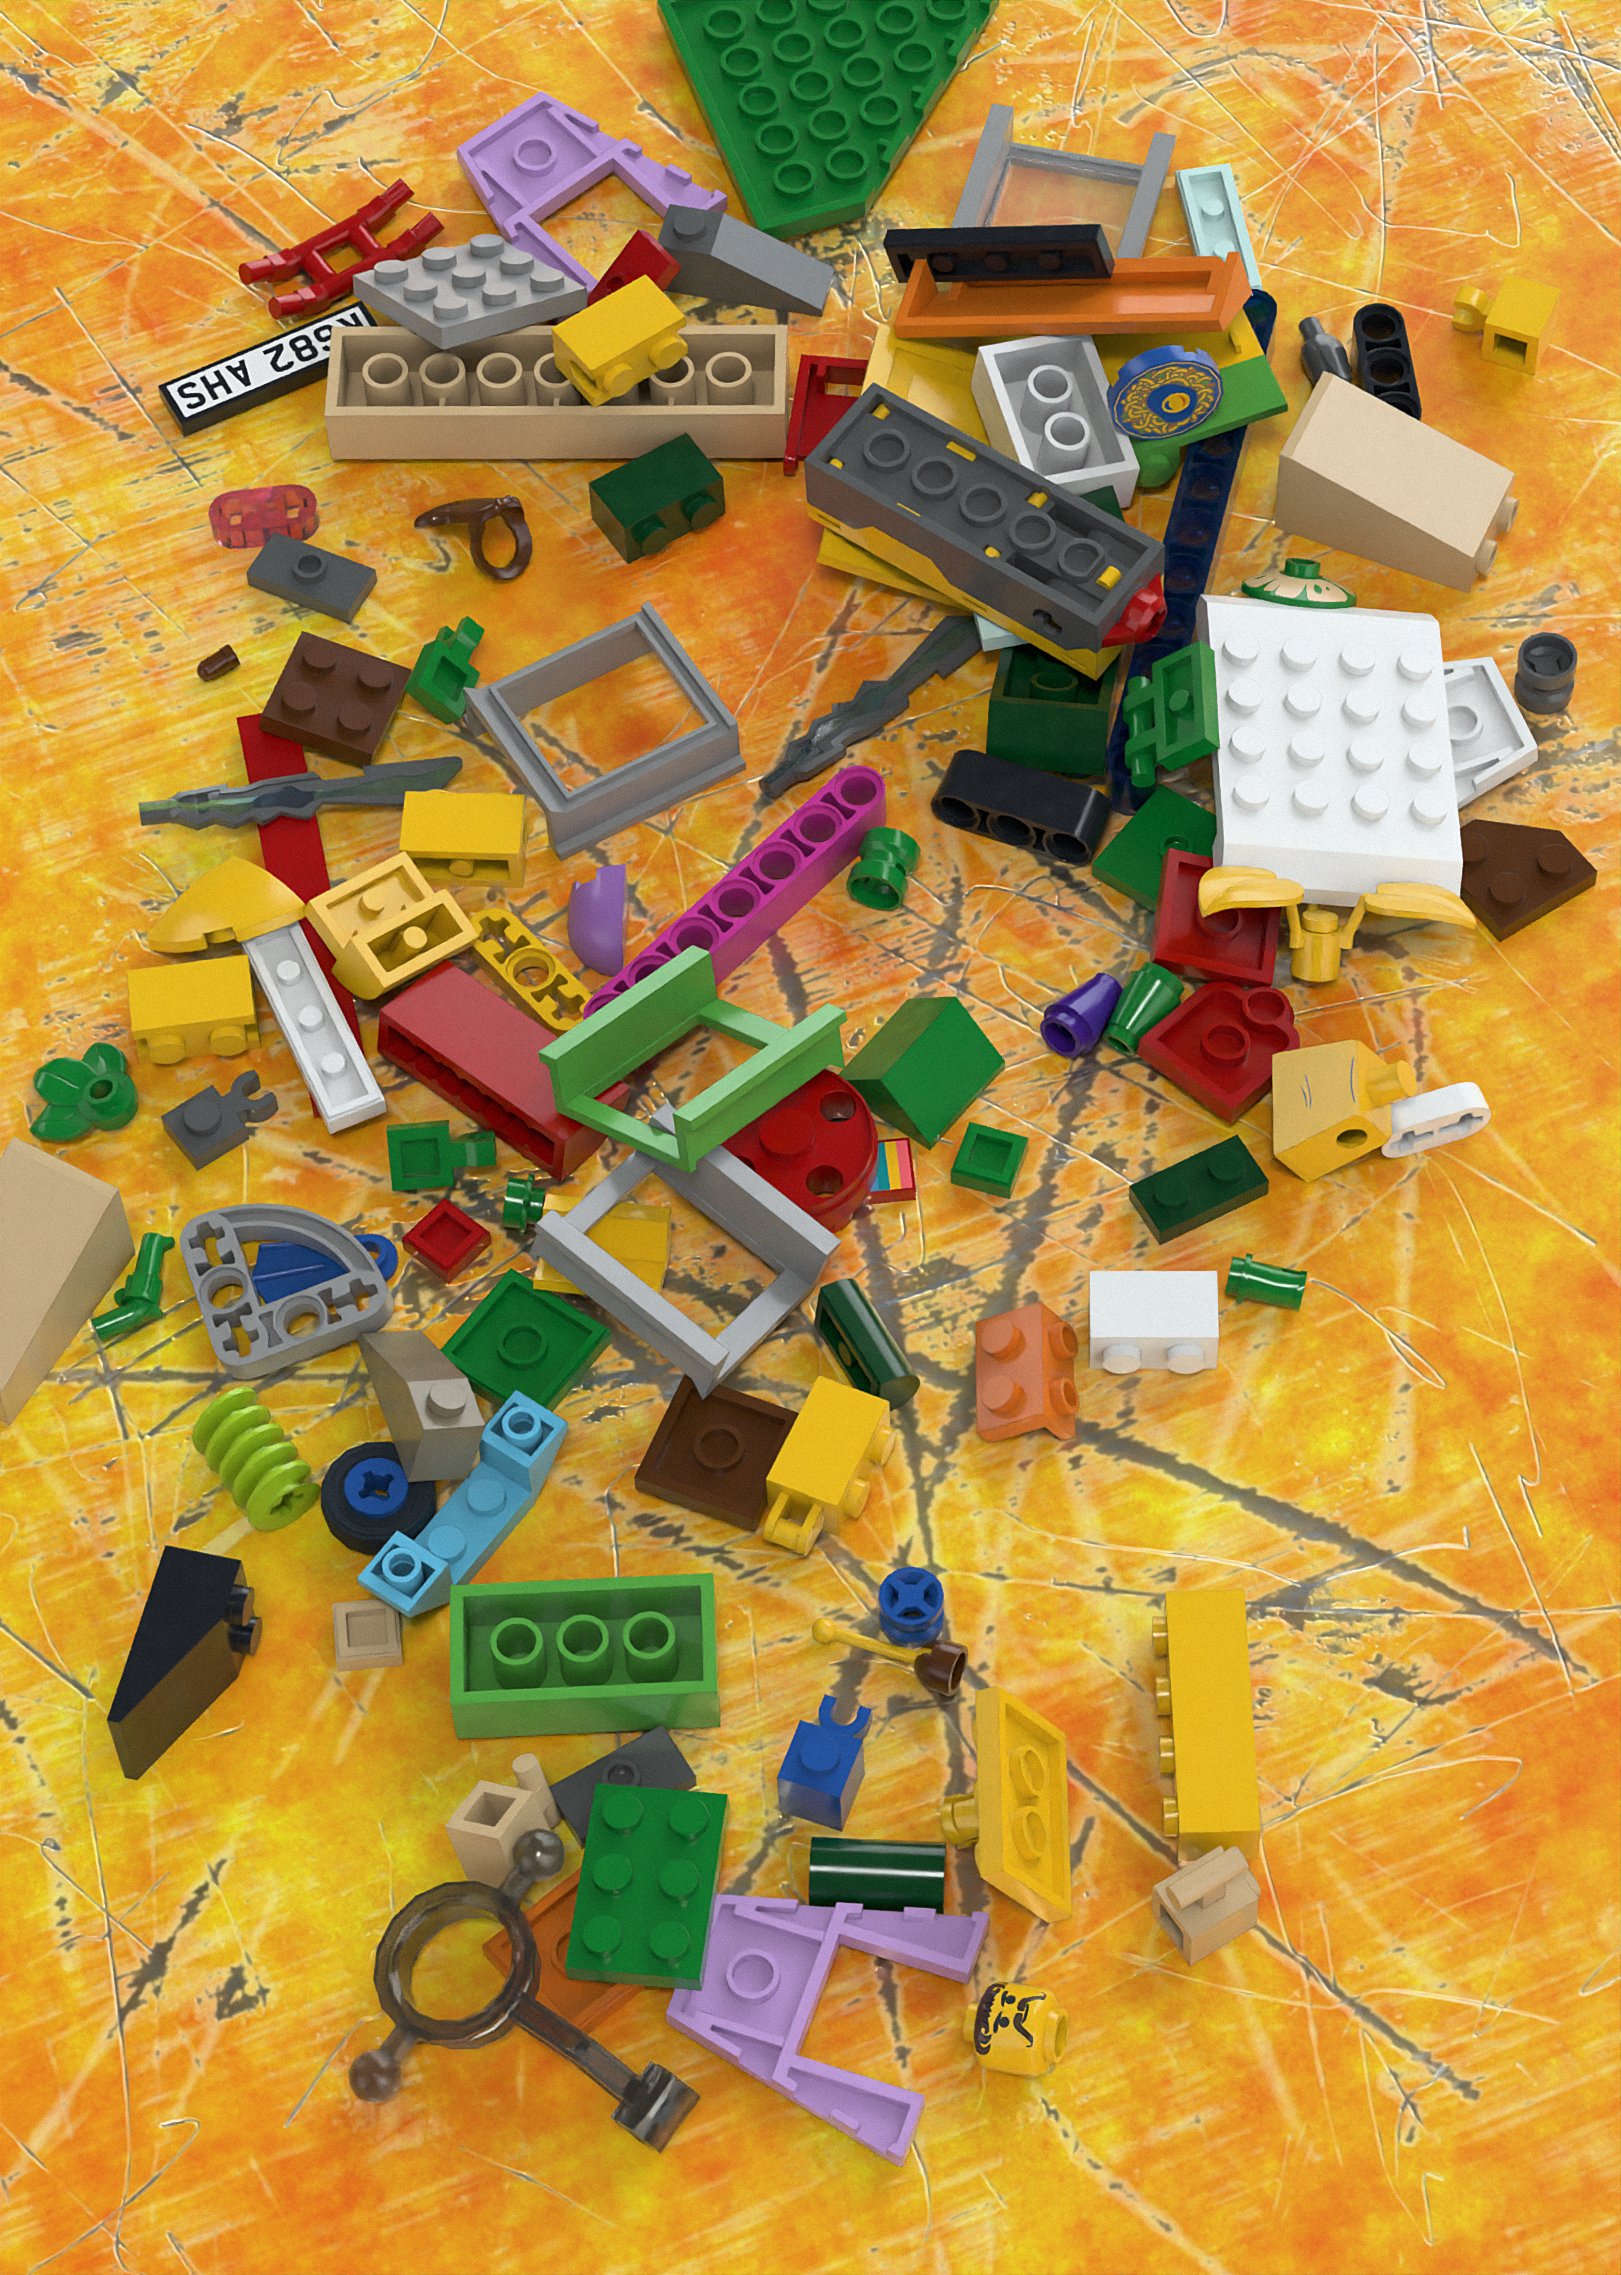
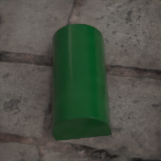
M841 1279L820 1287L814 1325L853 1388L889 1401L890 1411L903 1406L919 1389L920 1380L859 1283L854 1279Z
M812 1837L809 1865V1906L835 1908L836 1903L841 1902L863 1904L864 1910L904 1912L905 1907L936 1909V1914H944L946 1842Z

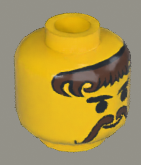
M997 1982L987 1988L980 2002L972 2001L969 2004L964 2019V2039L966 2042L973 2043L976 2059L983 2068L990 2071L1037 2077L1046 2072L1051 2063L1058 2064L1062 2060L1069 2037V2015L1066 2009L1059 2008L1057 1998L1046 1988Z

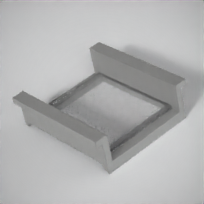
M992 103L951 228L1101 224L1113 259L1141 258L1176 145V135L1154 132L1145 164L1139 165L1013 142L1014 107Z

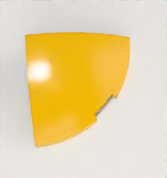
M234 856L213 868L185 890L157 922L147 941L151 950L159 952L205 950L208 948L206 940L209 943H221L236 938L237 942L267 934L306 917L303 913L306 905L292 890L272 874L256 864Z

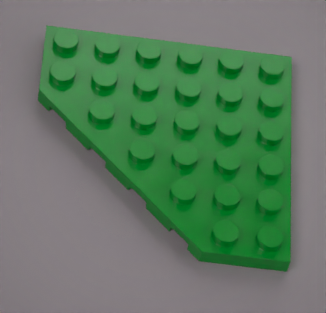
M657 0V13L751 226L778 240H783L867 215L999 6V0Z

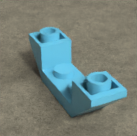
M516 1390L485 1426L479 1444L481 1461L470 1473L469 1478L464 1480L414 1541L397 1530L357 1577L358 1584L409 1618L450 1602V1585L469 1584L534 1506L566 1435L568 1422Z

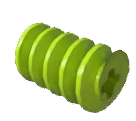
M248 1386L239 1387L216 1399L200 1415L193 1428L192 1442L195 1449L205 1456L208 1467L218 1474L222 1486L232 1493L237 1507L245 1511L251 1526L264 1531L284 1528L299 1519L311 1508L319 1497L321 1486L317 1483L308 1482L312 1474L310 1465L303 1460L295 1461L298 1456L296 1446L288 1441L282 1442L285 1437L284 1430L276 1423L269 1424L271 1420L270 1411L263 1405H256L258 1398L254 1389Z

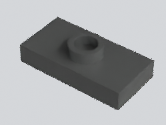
M275 531L246 572L249 586L349 624L377 583L375 569Z
M660 1725L550 1786V1790L563 1821L581 1849H584L595 1783L688 1791L697 1786L696 1775L664 1726Z

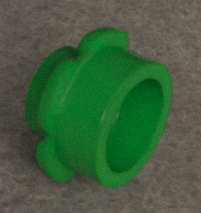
M533 1174L528 1175V1180L509 1177L502 1226L517 1228L520 1235H525L528 1224L536 1225L543 1215L546 1189L534 1187L535 1176Z

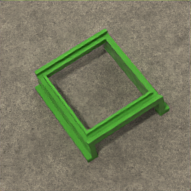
M692 945L538 1051L540 1062L549 1066L555 1106L558 1113L691 1174L697 1170L696 1161L805 1084L831 1064L845 1069L839 1026L847 1021L845 1010L826 1003L796 1026L788 1029L717 998L711 953ZM699 1024H703L761 1050L672 1113L676 1137L593 1099Z

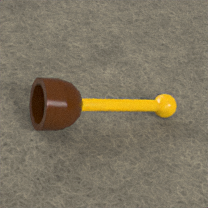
M820 1618L812 1626V1635L819 1643L828 1644L834 1640L913 1664L920 1683L932 1691L944 1695L953 1696L956 1693L965 1673L968 1649L967 1646L948 1640H934L924 1644L916 1652L837 1628L836 1623L829 1618Z

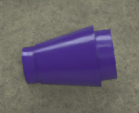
M1097 973L1092 979H1089L1049 1005L1044 1011V1020L1040 1024V1032L1046 1044L1059 1055L1069 1058L1076 1057L1079 1053L1089 1052L1094 1047L1114 1012L1123 990L1119 982L1109 974Z

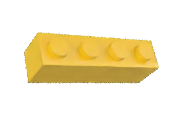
M1245 1590L1165 1591L1164 1616H1152L1153 1656H1166L1167 1675L1155 1677L1157 1716L1169 1715L1170 1735L1159 1736L1160 1776H1173L1174 1796L1162 1797L1164 1837H1176L1178 1861H1195L1219 1846L1224 1851L1236 1846L1246 1859H1258L1261 1826Z

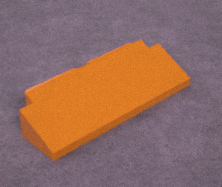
M1228 252L1225 262L1217 256L1114 259L1115 266L1112 276L1107 279L953 282L950 291L946 292L938 291L927 260L915 259L893 326L898 338L1224 332L1252 295V290L1239 252Z

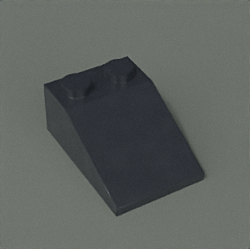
M165 1545L107 1718L125 1778L138 1780L238 1678L245 1655L253 1656L255 1654L261 1637L262 1619L255 1616L253 1609L254 1588L247 1585L241 1560Z

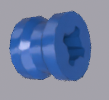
M905 1567L897 1569L885 1578L880 1586L878 1596L880 1606L879 1621L882 1632L888 1640L900 1647L911 1649L922 1647L924 1644L936 1640L943 1629L944 1593L942 1585L935 1575L923 1568ZM906 1611H909V1612L917 1611V1612H919V1613L921 1614V1616H917V1615H916V1616H906V1617H904V1616H902V1615H903Z

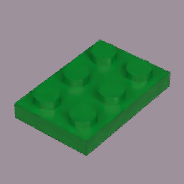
M595 1783L565 1963L568 1979L702 1991L730 1809L728 1794Z

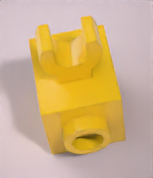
M1510 274L1506 275L1496 299L1489 298L1486 293L1476 287L1461 285L1454 300L1453 306L1458 309L1451 325L1465 332L1484 331L1481 360L1535 375L1557 326L1561 289Z

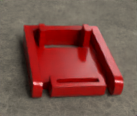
M801 354L784 453V475L796 476L799 461L804 462L807 456L859 398L827 394L828 383L862 386L869 360Z

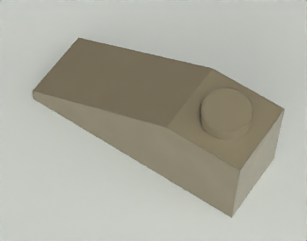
M420 1330L360 1333L357 1343L407 1481L419 1482L469 1478L485 1423L468 1378Z

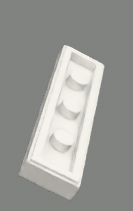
M296 921L267 934L241 941L242 952L244 955L248 954L253 975L329 1133L332 1134L387 1112L385 1099L299 922Z

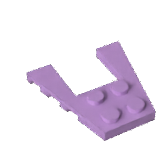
M542 91L457 147V162L505 241L524 252L531 253L537 260L553 269L562 271L565 276L586 287L587 297L599 281L537 223L611 172L620 177L664 219L670 204L722 213L727 210V195L716 189L711 193L692 182L691 174L671 163L664 167L642 154L641 146L626 138L618 141L599 130L598 122ZM575 313L554 318L553 321L558 325L574 316Z
M717 1894L702 1991L675 1988L666 2011L667 2024L891 2163L903 2167L925 2107V2095L799 2056L840 1945L969 1984L990 1925V1914L973 1911L972 1917L936 1914V1909L905 1907L904 1912L864 1910L863 1904L837 1902L835 1908L799 1905V1900Z

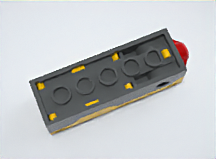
M874 382L804 460L808 517L1096 681L1128 643L1142 644L1150 641L1164 622L1167 606L1164 599L1165 545Z

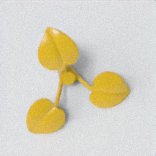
M1230 865L1214 867L1202 876L1199 883L1198 903L1202 917L1230 908L1285 906L1290 929L1289 947L1292 948L1290 973L1297 978L1308 981L1325 982L1338 978L1341 948L1352 949L1354 933L1366 911L1385 916L1448 922L1468 927L1474 932L1476 927V919L1459 896L1444 887L1428 883L1388 882L1377 885L1376 893H1364L1360 896L1344 930L1338 924V915L1330 911L1319 910V904L1307 903V911L1302 913V918L1299 920L1297 904L1301 903L1304 897L1302 885L1286 878L1278 879L1275 873L1264 868Z

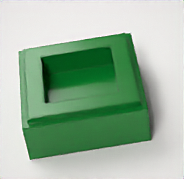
M969 1122L951 1170V1184L1010 1199L1029 1149V1138Z

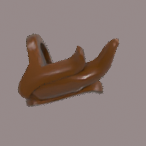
M507 495L504 498L458 500L426 511L414 521V527L426 525L435 527L453 523H468L470 554L474 564L482 574L494 580H510L520 575L529 564L532 554V536L524 519L521 501L517 497ZM496 516H501L507 527L512 531L516 545L513 559L502 568L491 565L485 559L482 551V537L486 529L485 523Z

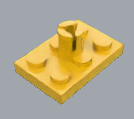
M999 1685L975 1691L976 1718L972 1721L971 1733L977 1749V1780L974 1782L973 1792L966 1794L958 1793L944 1798L945 1804L941 1805L940 1811L944 1833L952 1845L957 1844V1849H964L975 1845V1861L980 1877L1048 1923L1071 1918L1072 1896L1066 1734Z

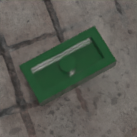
M1237 1134L1130 1185L1129 1200L1158 1244L1162 1245L1267 1195L1269 1180Z

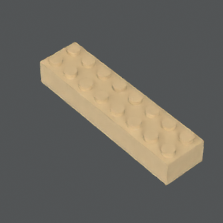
M686 325L678 330L677 334L688 344L687 355L680 358L672 367L660 370L637 383L624 395L613 397L596 408L587 401L555 366L551 330L554 326H526L444 350L404 326L332 327L324 413L331 459L638 458L685 433L691 437L707 458H784L788 435L789 398L787 325Z

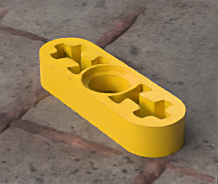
M487 908L477 912L469 920L480 935L477 942L468 948L472 960L525 1015L558 1038L583 1021L584 1007L593 997L592 994L513 913L502 908ZM491 933L496 938L505 935L506 948L510 953L507 959L505 957V950L495 940L491 939L484 942L485 935ZM527 967H539L549 975L544 983L536 987H525L515 980L516 975ZM557 994L559 1005L571 1015L579 1012V1020L573 1021L569 1017L559 1020L558 1007L553 1000Z

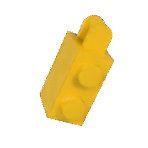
M818 1375L766 1478L768 1510L771 1512L764 1527V1540L782 1545L806 1556L811 1551L821 1530L839 1537L849 1515L857 1518L861 1514L870 1492L871 1483L867 1481L868 1476L875 1463L882 1466L886 1463L896 1439V1429L890 1428L889 1401ZM788 1518L794 1519L804 1524L802 1526L800 1524L789 1521Z

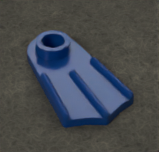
M377 1234L353 1235L368 1252L379 1254L375 1263L385 1282L391 1279L398 1268V1254L394 1244L386 1237ZM281 1241L259 1245L252 1278L259 1296L265 1304L344 1275L347 1271L335 1261L316 1250L299 1244Z

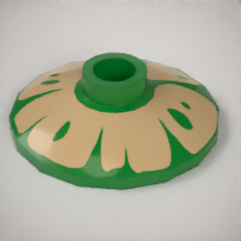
M1288 558L1285 560L1284 570L1261 573L1242 580L1241 592L1250 597L1289 606L1338 609L1356 606L1357 596L1354 592L1330 578L1319 575L1321 564L1308 559Z

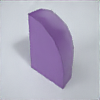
M626 864L597 868L596 879L582 885L580 882L575 881L572 884L569 896L567 930L570 947L583 964L602 975L613 977L623 970L625 966L629 907Z

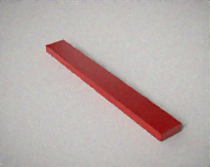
M262 713L236 718L249 784L265 779L308 773L302 744L259 730ZM287 790L276 797L253 806L254 808L275 806L302 808L312 802L313 797L312 795H300L293 790ZM316 813L309 821L279 816L265 826L257 824L267 872L292 890L305 905L315 897L331 890ZM307 917L298 920L299 925L365 1058L353 995L331 972L337 960ZM310 1094L314 1118L321 1117Z

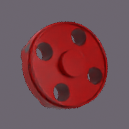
M823 1069L816 1076L720 1144L832 1234L843 1230L851 1222L854 1211L862 1204L871 1191L878 1171V1134L869 1107L861 1094L848 1081L827 1069ZM834 1118H845V1119H848V1120L843 1121V1122H832V1121H829V1120H832V1119H834ZM828 1191L835 1193L834 1195H831L829 1197H820L815 1195L820 1192Z

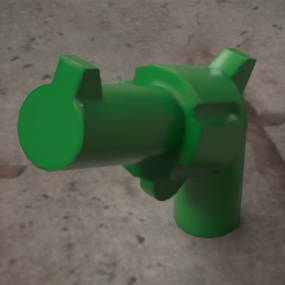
M152 1232L143 1235L135 1272H133V1275L127 1276L125 1287L117 1290L114 1294V1300L120 1307L92 1319L101 1342L138 1326L146 1319L163 1318V1312L159 1308L164 1285L159 1275L164 1253L175 1246L173 1237H164L161 1234Z

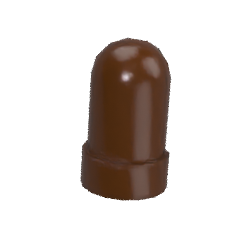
M227 644L216 653L202 660L197 666V674L203 680H213L224 672L236 668L240 665V662L231 646Z

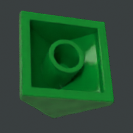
M956 996L913 998L906 1000L838 1075L848 1081L861 1094L870 1112L928 1150H931L1003 1071L1005 1060Z

